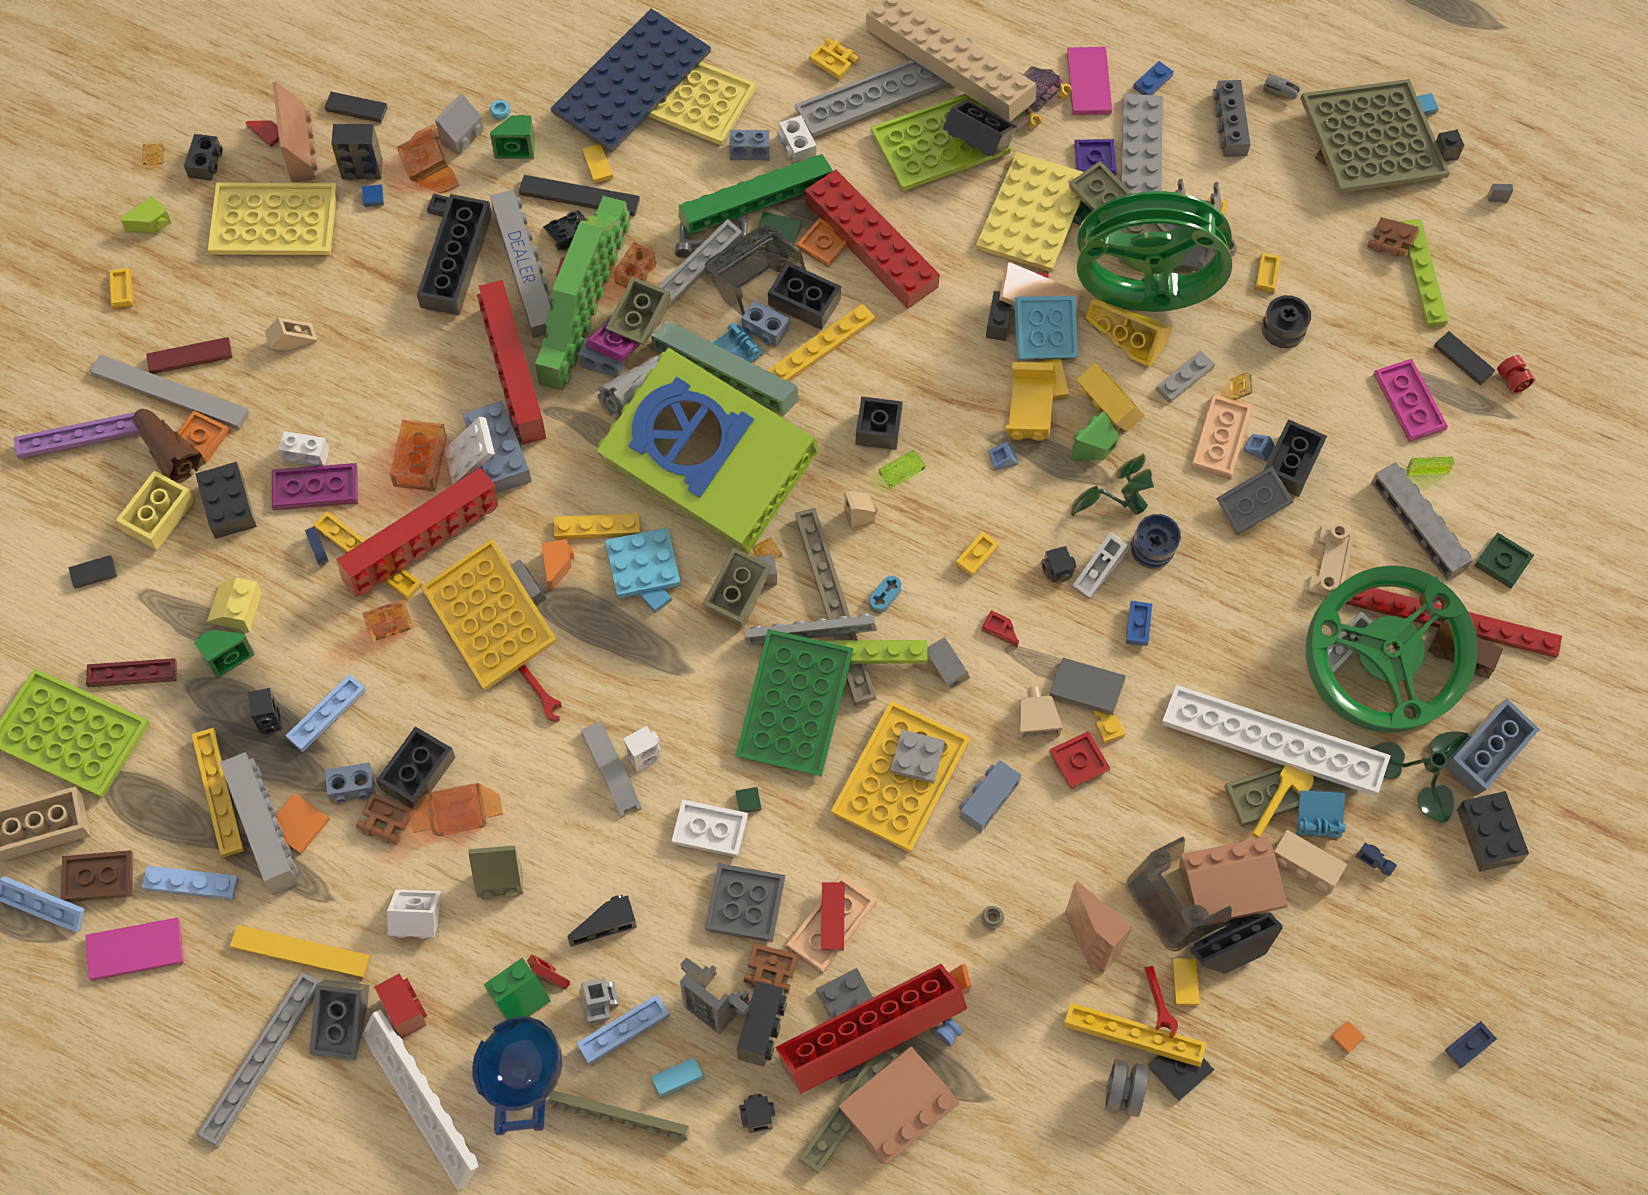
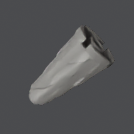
M660 355L651 357L638 367L632 368L622 376H618L598 388L597 391L600 393L597 397L601 406L610 416L615 413L618 416L615 420H618L622 415L623 407L631 402L635 390L643 385L649 370L654 369L657 365Z

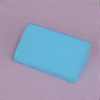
M695 1058L651 1076L660 1099L704 1079Z

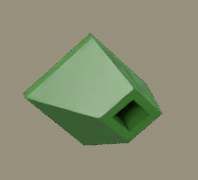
M1101 412L1098 416H1093L1088 422V426L1076 433L1071 459L1074 461L1104 460L1117 447L1120 436L1105 412Z

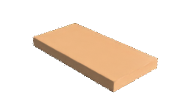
M1009 262L1005 267L999 300L1015 306V297L1075 296L1077 313L1080 292Z
M1212 395L1191 467L1231 479L1253 406Z
M839 875L835 882H845V945L875 906L877 900L842 875ZM821 899L786 944V948L794 954H798V957L823 974L840 951H821Z

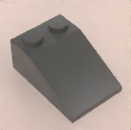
M326 979L316 984L309 1054L356 1059L368 1006L369 985Z

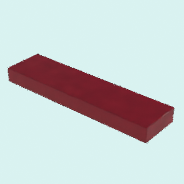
M229 337L146 353L148 370L152 374L233 358Z
M176 658L87 664V687L173 682L177 679Z

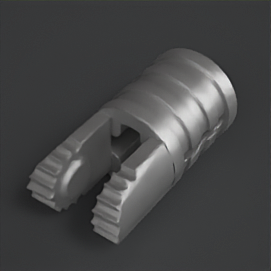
M1269 73L1263 90L1291 100L1297 98L1301 89L1299 85Z

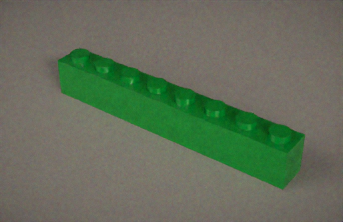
M823 154L811 156L798 163L795 162L784 168L775 169L770 173L758 175L753 179L739 182L728 188H722L717 192L703 195L695 200L686 201L679 205L678 218L688 235L724 223L727 219L730 221L804 194L807 188L833 170Z

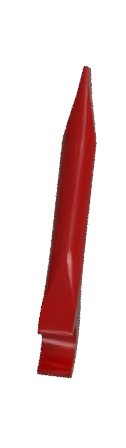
M525 664L518 668L519 672L540 698L547 719L553 722L560 721L559 716H555L553 711L555 708L562 707L561 701L554 699L546 693Z
M1144 967L1157 1009L1156 1030L1161 1027L1168 1028L1171 1031L1169 1036L1171 1039L1177 1033L1178 1022L1165 1006L1154 967Z

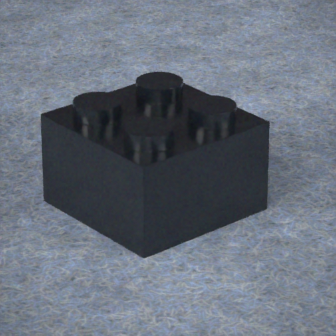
M861 396L855 445L897 450L903 401Z

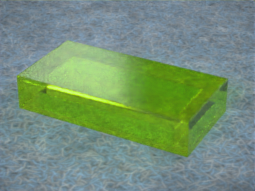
M912 450L880 468L879 474L889 488H892L924 470L926 465L916 451Z
M1453 456L1411 458L1407 466V474H1449L1454 465Z

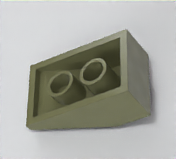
M632 276L606 330L644 345L663 319L671 303L670 292Z
M733 547L702 603L705 610L744 628L772 566Z
M515 845L468 849L477 897L493 899L495 896L504 895V897L511 898L518 896V894H523L522 865Z

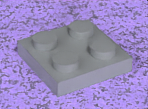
M902 730L891 773L934 784L945 740Z

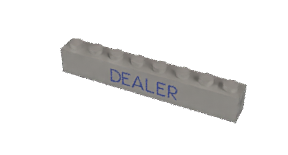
M514 190L490 195L492 208L532 336L535 338L546 335V321L548 310L551 309L552 298L551 294L547 295L545 291L548 290L546 278H541L540 275L543 273L540 261L536 262L535 257H538L536 247L530 244V241L533 239L530 229L525 228L527 224L525 213L520 212L522 208L520 197L515 196Z

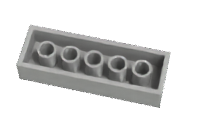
M246 752L220 762L262 878L272 895L299 885L296 878L300 876L299 871L292 860L291 850L288 843L286 844L283 829L276 818L278 817L270 802L269 792L262 781L263 776L254 758L249 759Z

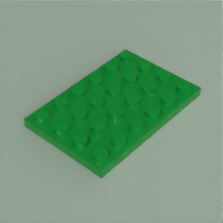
M768 629L735 756L822 777L854 649Z

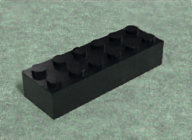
M450 194L417 292L420 308L460 315L492 216L489 201Z

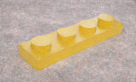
M639 513L554 517L555 540L623 537L640 533Z

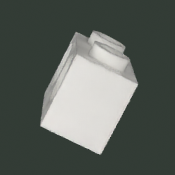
M801 115L779 123V131L777 132L779 141L784 143L786 155L792 159L793 163L816 156V144Z
M285 431L278 449L283 462L308 466L325 465L329 453V447L325 438Z
M647 726L623 738L626 756L636 772L660 760V740L654 731L650 732Z

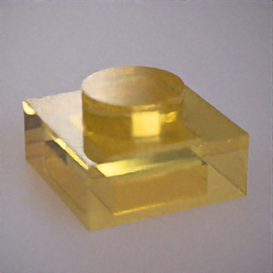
M163 143L143 144V165L164 164Z
M1246 372L1230 379L1231 398L1237 400L1252 394V375Z
M771 537L752 547L757 557L772 554L774 555V560L782 557L781 550Z

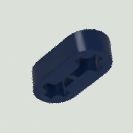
M315 526L306 529L305 532L318 565L329 562Z

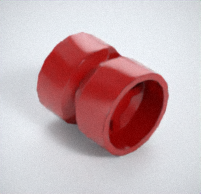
M1520 355L1507 358L1497 367V371L1502 379L1507 380L1506 385L1512 394L1526 390L1536 380L1530 369H1525L1526 363Z

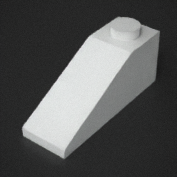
M1109 533L1073 586L1091 598L1119 565L1132 546L1115 534Z
M1361 611L1347 625L1365 628L1372 621ZM1340 631L1338 638L1358 643L1359 636ZM1336 644L1330 645L1327 651L1332 672L1354 651Z

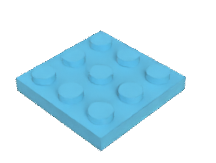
M1028 296L1014 298L1017 359L1078 358L1075 296Z
M668 528L605 540L618 599L639 595L641 592L681 586Z

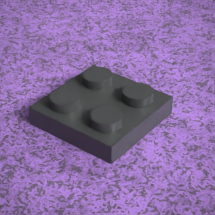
M857 968L816 988V992L831 1019L873 998Z

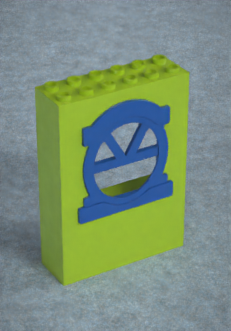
M668 347L666 352L660 354L654 369L649 370L643 385L635 390L631 402L623 407L622 415L611 424L610 432L605 438L600 440L596 451L606 464L749 554L820 449L814 437ZM681 401H693L701 404V407L690 422L680 405ZM671 405L683 431L653 430L654 422L659 413ZM710 409L718 418L722 430L721 442L715 454L707 461L697 465L685 466L673 463ZM654 439H678L665 457L658 451L654 443Z

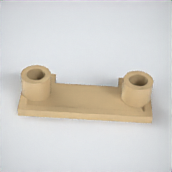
M1336 523L1332 527L1322 525L1318 543L1325 545L1319 576L1311 575L1307 593L1327 597L1329 593L1346 580L1355 533L1349 532L1344 524Z

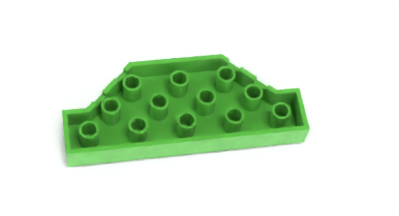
M603 196L594 216L587 217L585 221H580L551 293L552 302L551 309L548 310L546 337L543 338L542 347L535 362L539 385L563 391L565 384H568L570 381V370L572 366H576L578 350H581L585 341V333L590 331V320L597 313V303L599 299L603 298L605 283L610 281V270L617 263L618 250L623 248L625 233L628 234L631 222H628L629 211L625 201Z

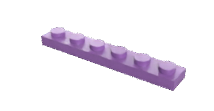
M135 412L14 437L16 456L18 459L137 435L139 431L133 422Z

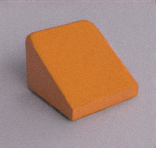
M961 964L950 971L949 974L960 986L962 993H967L970 991L971 982L967 965Z

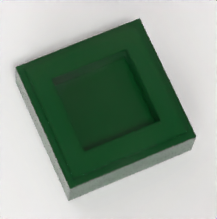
M758 787L735 791L740 812L748 813L761 810Z

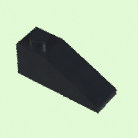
M628 895L612 897L610 901L605 902L567 936L570 947L637 928Z

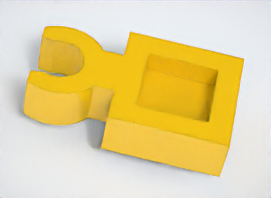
M1096 710L1092 711L1094 717L1100 720L1096 722L1095 726L1104 744L1125 736L1117 715L1110 717L1109 714Z

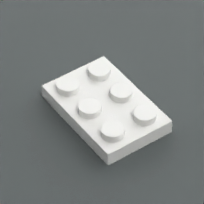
M478 417L444 449L452 484L480 468L495 454L487 421L484 417Z
M682 799L672 837V844L738 858L748 813Z

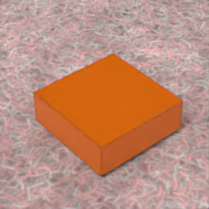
M1347 1021L1331 1038L1349 1054L1365 1036Z

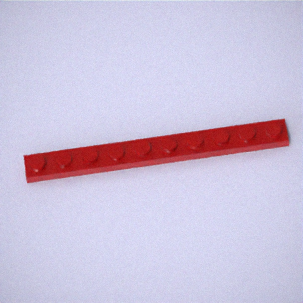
M1377 588L1364 591L1346 603L1354 607L1403 619L1408 618L1421 607L1419 599ZM1433 603L1436 609H1441L1442 605ZM1423 611L1413 622L1424 624L1431 617ZM1468 612L1478 638L1557 658L1559 655L1562 635ZM1435 620L1430 626L1438 628L1442 621Z

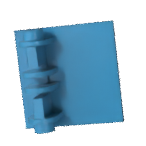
M734 323L728 325V332L712 342L714 345L726 349L750 363L764 354V351L742 327Z
M1300 790L1296 834L1342 837V833H1345L1346 828L1345 824H1343L1345 793Z

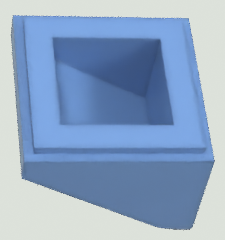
M1252 434L1244 448V452L1267 461L1275 445L1270 436Z
M1007 442L988 451L995 470L1018 464L1014 449Z

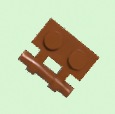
M1380 217L1373 232L1374 238L1378 240L1370 239L1367 246L1373 248L1376 252L1381 253L1384 251L1391 253V256L1407 257L1408 249L1403 247L1412 248L1419 233V227ZM1388 241V242H1392V243H1395V244H1394V246H1393V245H1390V244H1386V242Z
M372 793L362 811L363 815L369 818L367 822L359 820L356 828L362 830L365 835H374L381 838V841L385 843L391 842L397 845L401 837L393 833L396 828L402 831L405 830L414 811L410 807ZM377 821L387 824L385 830L375 826Z
M754 943L748 968L756 969L755 975L746 973L744 982L755 987L756 981L782 987L784 988V993L789 994L791 985L782 983L783 977L793 979L798 954ZM763 972L775 974V981L763 978Z

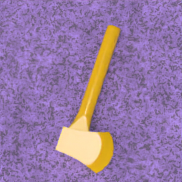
M1285 765L1278 776L1281 779L1280 785L1251 835L1255 838H1260L1290 787L1299 795L1300 790L1309 791L1314 782L1313 775Z

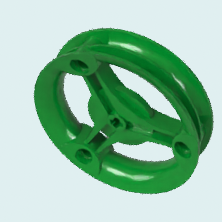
M1146 191L1123 195L1098 206L1086 216L1080 225L1077 236V244L1080 251L1077 259V274L1080 282L1088 292L1099 300L1119 308L1134 311L1161 312L1189 307L1210 298L1228 281L1232 272V256L1229 251L1232 242L1231 227L1226 217L1217 208L1204 200L1190 195L1168 191ZM1143 224L1181 226L1164 232H1146L1142 234L1116 232ZM1200 245L1207 249L1215 250L1211 261L1201 269L1185 276L1170 273L1171 270L1183 263L1186 252ZM1103 254L1120 258L1130 268L1144 273L1146 277L1142 280L1117 275L1101 266L1096 259Z
M1405 566L1375 567L1357 573L1345 580L1321 602L1311 619L1306 638L1308 671L1321 698L1334 712L1356 726L1378 732L1411 730L1429 723L1448 712L1468 689L1477 663L1478 646L1475 627L1471 616L1460 598L1436 577L1418 569ZM1399 587L1419 594L1421 607L1406 619L1396 616H1385L1372 621L1365 628L1342 624L1338 614L1340 609L1353 597L1373 588ZM1434 599L1440 601L1441 609H1436L1433 606ZM1425 611L1431 618L1417 629L1411 622L1420 613ZM1435 620L1446 621L1454 643V662L1450 676L1435 697L1427 703L1419 701L1414 691L1413 674L1419 669L1424 659L1425 645L1422 636ZM1325 625L1331 628V636L1324 635L1322 626ZM1340 631L1359 636L1358 643L1338 638ZM1336 644L1354 651L1358 654L1362 667L1369 675L1386 682L1395 705L1390 712L1366 707L1345 692L1336 680L1329 663L1327 648L1330 645ZM1392 645V649L1395 648V652L1389 653L1390 649L1387 650V647ZM1402 680L1408 697V701L1403 703L1397 682ZM1405 708H1410L1413 711L1412 719L1405 716Z

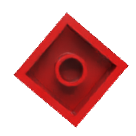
M399 973L374 986L401 1039L427 1026L424 1021L427 1014L419 999H414L417 995L408 978L403 980Z

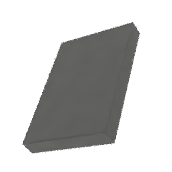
M1273 466L1216 498L1238 535L1294 503Z
M1062 658L1050 691V696L1054 699L1113 715L1126 675Z

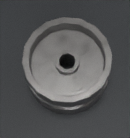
M1114 1059L1106 1087L1105 1110L1118 1113L1125 1099L1124 1110L1126 1115L1139 1117L1146 1091L1148 1065L1135 1063L1130 1077H1128L1129 1065L1127 1061Z

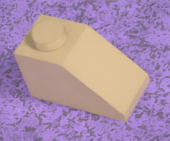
M278 317L265 331L271 349L290 351L317 341L313 325L301 321Z
M850 490L845 491L844 512L850 528L875 522V513H878L875 501H871L869 494Z

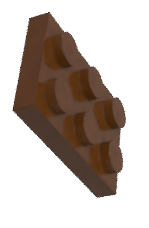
M131 850L62 856L60 899L74 902L132 896L133 852Z

